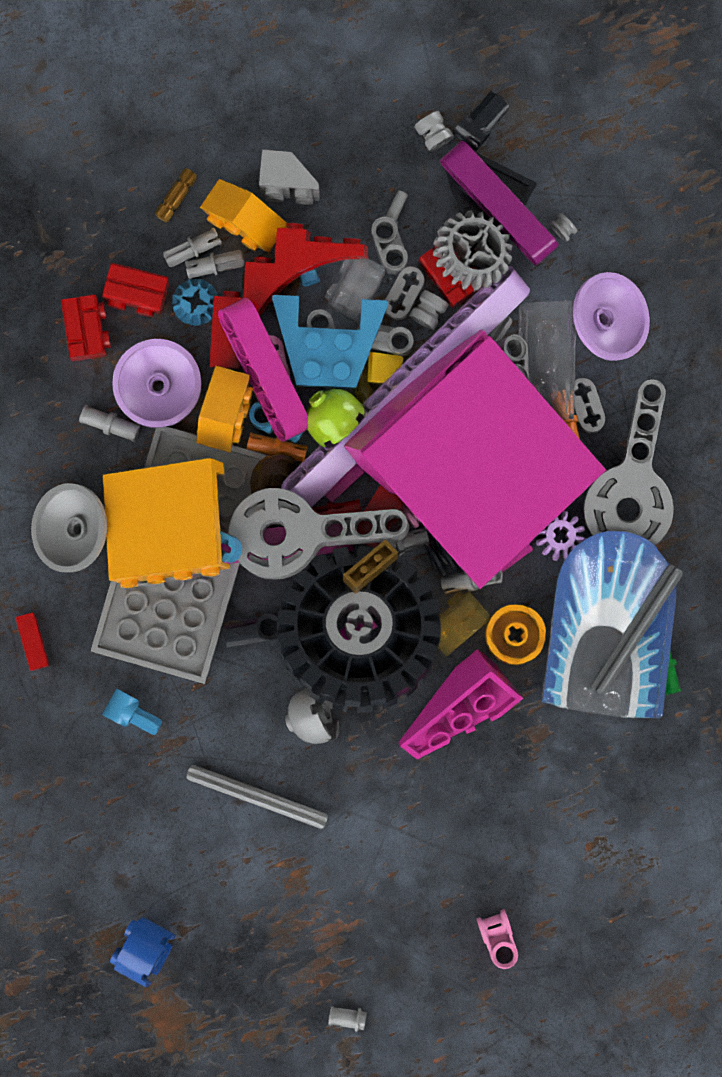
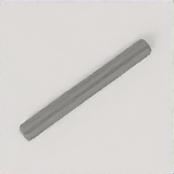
M191 765L188 769L186 778L190 781L317 828L323 829L325 827L328 815L324 812L196 765Z

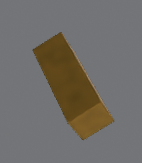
M385 539L343 574V581L356 594L397 560L398 552Z

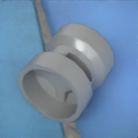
M439 111L429 114L414 126L418 134L424 136L425 145L429 152L441 148L454 138L451 130L443 125L444 119Z
M424 290L419 298L421 304L412 309L409 317L418 324L434 331L438 325L439 314L445 313L449 304L439 296Z

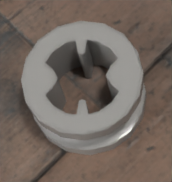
M562 213L557 215L556 221L551 220L549 222L552 230L565 242L570 239V234L575 235L578 232L574 224Z

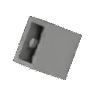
M262 150L259 180L261 197H266V200L270 202H284V198L295 199V203L302 205H312L313 201L320 200L319 183L292 152Z

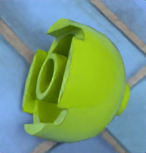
M340 388L328 389L324 392L318 391L310 398V404L306 410L308 415L307 430L320 446L326 447L325 442L328 441L334 445L347 437L358 426L359 422L356 418L359 412L364 415V406L351 393Z

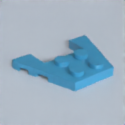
M273 295L274 308L296 386L356 389L383 317L387 311L388 300L362 299L360 330L298 327L299 296Z

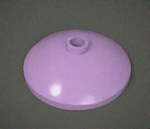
M600 273L587 279L576 294L573 306L574 324L580 339L592 353L605 360L618 361L633 356L642 348L649 333V310L644 296L631 280L617 273Z
M150 339L135 344L122 355L115 367L112 385L116 402L126 416L146 427L163 428L180 422L192 412L200 397L202 381L195 359L185 348L169 340ZM155 382H163L164 388L161 391H155L153 389Z

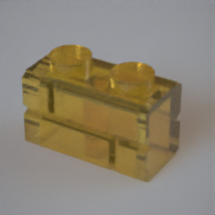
M459 591L447 601L450 607L442 614L440 613L441 634L439 650L445 657L484 626L491 618L470 591L465 595Z

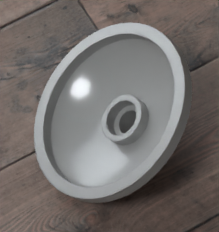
M66 483L52 488L41 498L34 511L31 526L32 541L39 558L51 569L67 573L81 571L96 560L106 540L107 517L103 504L92 490L83 485Z

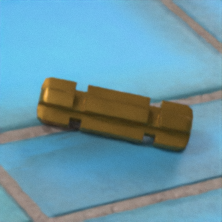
M187 168L183 169L179 175V181L174 182L163 199L164 203H160L156 209L155 215L162 221L168 222L174 214L173 210H177L189 192V186L192 187L197 180V175Z

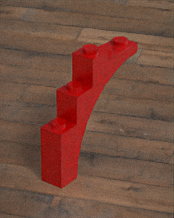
M285 223V228H277L275 263H272V258L254 257V262H245L243 297H240V292L223 291V296H214L209 367L215 368V366L227 369L243 370L221 326L218 317L219 310L243 298H248L261 317L267 306L272 302V296L278 295L283 288L301 275L322 265L342 260L368 259V246L361 244V239L343 238V243H331L332 238L315 236L314 242H311V232L303 229V224Z

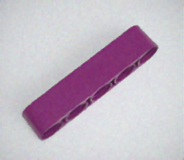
M461 140L439 160L444 169L489 217L494 216V223L497 226H503L502 232L510 234L509 239L534 265L537 266L559 246L550 232L466 142Z

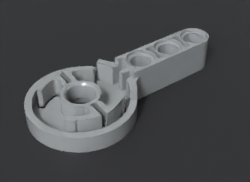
M650 379L644 381L637 389L623 461L618 466L606 470L590 485L586 493L584 518L592 536L602 534L603 532L601 531L607 529L604 533L622 532L632 534L655 546L664 538L671 526L674 513L672 496L665 482L652 468V460L666 395L664 385L658 380ZM647 385H654L659 390V396L654 402L644 398L643 390ZM644 413L649 414L653 419V426L648 431L641 430L637 424L639 416ZM638 442L643 443L647 447V455L642 460L635 459L631 452L634 444ZM613 483H615V484L610 488V490L608 491V493H607V495H606L608 498H606V497H605V493L607 492V490L609 489V487H610ZM655 487H657V488L659 489V491H660V496H661L662 502H663V509H662V504H661V500H660V497H659V492H658V490H657ZM624 498H633L639 505V514L631 521L622 520L617 514V505ZM603 511H605V513H603V521H604L605 527H604V525H603L602 518H601V513H602Z
M280 488L263 489L249 495L238 505L229 524V535L238 538L242 544V554L238 559L239 563L250 573L272 580L288 578L299 573L316 557L318 551L323 547L383 542L385 539L388 542L404 539L409 532V523L406 516L399 510L390 509L320 515L315 513L302 497L294 492ZM279 499L288 501V502H290V503H292V504H295V505H291V504H289V503H287V502H284V501H279ZM265 500V502L260 503V504H258L257 506H255L253 509L248 510L249 508H252V507H253L254 505H256L257 503H259V502ZM391 519H400L403 525L399 531L390 532L387 530V523ZM362 521H369L373 524L372 530L368 534L362 535L357 532V526ZM334 523L341 524L343 529L339 536L330 537L327 535V529L330 525ZM279 524L286 530V537L279 545H269L264 540V532L270 525ZM297 550H299V551H298L296 554H294L293 556L284 559V557H288V556L292 555L293 553H295ZM255 556H258V557L263 558V559H267V557H268V560H262V559H259V558H257V557H255Z

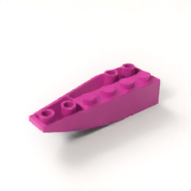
M479 330L424 371L389 401L344 445L359 467L389 493L394 494L395 492L361 454L489 337L484 330Z

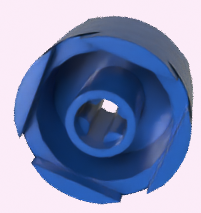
M143 917L140 920H132L124 933V936L128 938L122 948L117 947L110 963L115 965V971L147 988L152 983L148 980L151 973L157 976L173 946L168 941L175 939L176 934Z

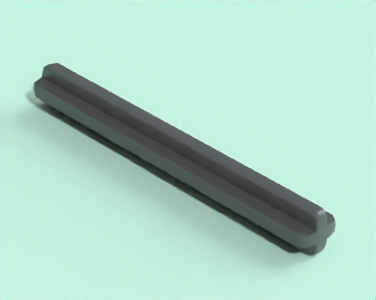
M672 564L667 565L592 681L591 688L599 694H606L683 575L679 568Z

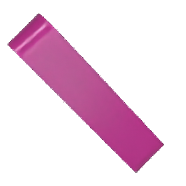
M243 298L219 310L218 317L221 326L245 374L250 375L249 383L253 387V391L275 435L279 440L285 442L308 429V415L253 303L248 298Z

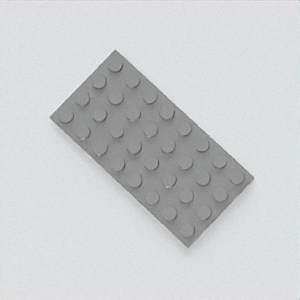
M170 427L156 428L144 468L206 458L223 462L224 474L217 475L220 531L229 532V524L234 511L245 498L251 495L250 479L253 469L267 455L237 446H232L231 453L197 444V435ZM240 563L230 564V569L220 570V575L202 576V573L192 574V579L175 580L174 577L165 578V583L148 584L147 581L138 582L137 587L122 588L120 583L111 581L91 652L206 684Z

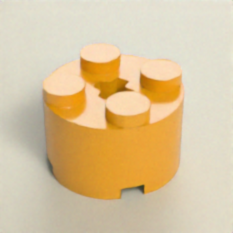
M518 604L507 605L496 611L489 619L485 629V642L489 652L498 661L507 665H521L531 661L541 652L546 639V628L540 615L535 610ZM509 628L522 630L520 635L521 642L509 640L508 636L511 634Z

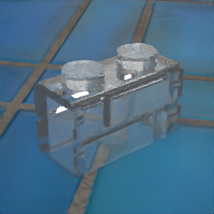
M369 259L344 260L339 270L343 276L338 284L334 282L331 284L325 296L329 300L327 303L329 309L357 324L361 320L362 299L372 300L386 274L385 267Z

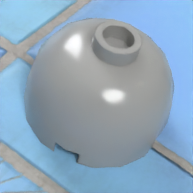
M307 688L298 690L292 696L288 706V714L285 716L289 731H294L297 737L310 744L325 743L337 739L339 735L338 718L332 720L330 709H333L332 702L325 700L321 704L310 697V691Z

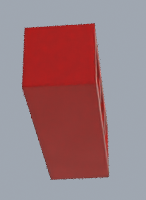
M31 612L15 617L30 671L49 667L50 664L36 614Z

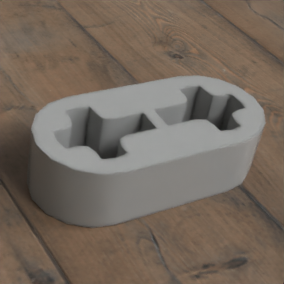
M406 267L399 273L386 298L388 300L386 315L390 319L402 320L410 313L424 285V275L418 268ZM411 274H415L416 281L419 284L417 286L411 285L408 292L404 291L406 280L403 277H410ZM400 295L405 297L402 303L405 310H399L395 314L392 312V306L389 303L391 301L396 303Z
M578 378L569 388L571 404L575 415L578 417L580 428L586 433H596L604 426L605 414L594 383L587 378ZM579 384H582L583 388L589 387L590 392L586 395L587 404H584L581 395L576 396L574 394L578 390ZM588 407H590L593 416L598 415L600 418L596 422V427H592L590 423H584L588 416L586 411Z

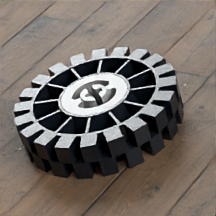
M348 546L333 549L332 557L326 558L324 554H321L311 560L308 570L303 569L292 578L293 585L291 588L286 587L281 599V609H278V644L285 668L291 671L293 681L301 690L307 688L310 691V697L321 704L327 700L333 703V709L346 712L349 706L357 707L358 712H372L375 705L381 704L382 708L385 709L397 704L398 697L404 695L407 698L417 690L419 681H425L432 670V664L434 659L436 660L440 643L441 622L437 598L433 599L432 587L425 577L420 579L417 576L418 569L407 560L403 564L395 560L356 594L343 581V574L373 550V547L358 546V552L349 553ZM349 613L346 623V637L348 640H345L339 634L337 625L340 619ZM371 615H374L381 625V631L373 641L368 642L371 638L373 625ZM358 623L363 624L360 631L355 630Z

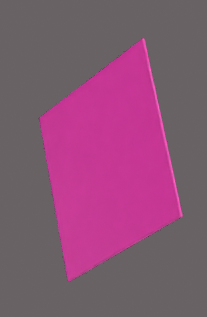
M490 336L361 454L479 589L488 583L606 471L602 464Z

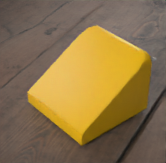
M370 352L367 381L382 385L403 365V357Z

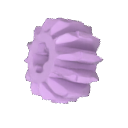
M563 511L561 520H558L557 516L546 527L547 529L541 531L538 535L545 537L536 541L537 546L547 544V547L542 551L544 556L550 550L554 551L553 561L558 560L560 552H562L563 558L566 559L570 554L568 549L572 551L576 547L574 543L580 544L585 540L583 537L576 536V534L582 533L585 530L584 526L574 528L573 525L579 520L577 516L573 517L570 522L566 521L568 517L567 511ZM555 529H558V532L561 529L567 532L565 535L566 543H563L562 540L557 543L554 540L556 534L553 531Z

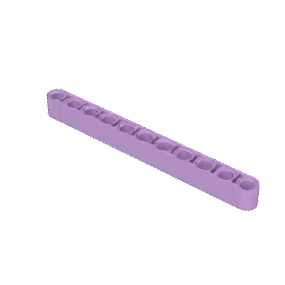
M508 266V271L505 275L501 276L502 278L498 283L492 282L489 288H480L362 404L365 413L362 415L359 412L356 418L359 422L358 426L340 442L333 445L328 441L325 442L326 447L319 446L284 480L281 489L296 493L310 507L315 505L357 464L344 445L370 419L424 371L479 330H484L488 335L528 296L530 288L512 266Z

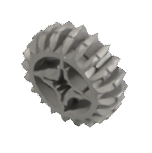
M467 211L465 216L458 213L453 219L448 218L444 226H441L437 231L439 237H436L433 245L437 247L433 251V256L440 259L437 261L436 267L445 268V271L442 273L443 277H447L450 274L453 277L452 285L461 281L463 289H467L470 284L474 291L479 290L481 285L486 289L492 285V282L498 283L502 278L501 276L505 275L509 267L507 264H510L512 261V256L508 253L512 251L513 245L505 243L508 241L510 234H501L500 231L503 229V226L498 225L496 227L492 224L494 216L485 220L483 212H479L476 218L472 211ZM461 232H472V233H475V234H477V235H475V236H469V235H467V234H465V233H464L463 235L460 234V233H461ZM477 243V246L474 249L476 252L469 259V255L471 253L470 248H472L474 244ZM454 251L458 254L460 261L456 257ZM476 265L480 268L484 266L486 269L477 270L469 268V266Z

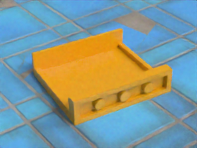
M206 458L103 475L104 504L107 517L106 538L109 581L120 583L122 588L137 587L138 582L147 581L148 584L165 583V578L174 577L175 580L192 579V574L202 573V576L220 575V570L230 569V564L222 562L217 475L224 474L223 462Z

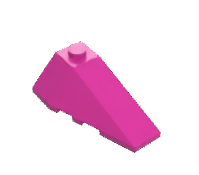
M477 649L454 668L398 743L400 747L414 758L419 759L449 744L451 737L463 731L468 734L476 730L474 726L490 718L492 722L500 718L520 702L523 697L497 665Z

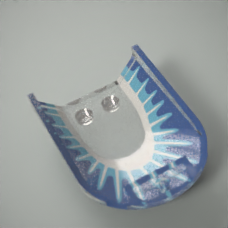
M608 531L589 537L569 553L557 579L541 702L568 710L623 718L659 719L662 717L676 605V586L606 694H599L591 688V683L659 577L667 565H669L653 543L633 533Z

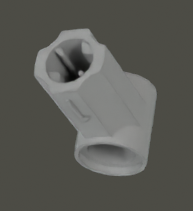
M359 321L357 330H360V322H361V321ZM380 325L371 350L402 357L407 356L413 348L412 333L404 327L394 328ZM402 335L406 337L409 342L408 345L403 349L395 348L392 345V339L395 336Z

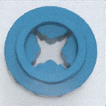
M189 279L178 285L173 294L172 307L176 316L182 322L193 326L203 325L213 319L214 296H218L213 285L203 279ZM199 290L200 300L208 305H197L192 314L191 303L187 302L184 298H193Z

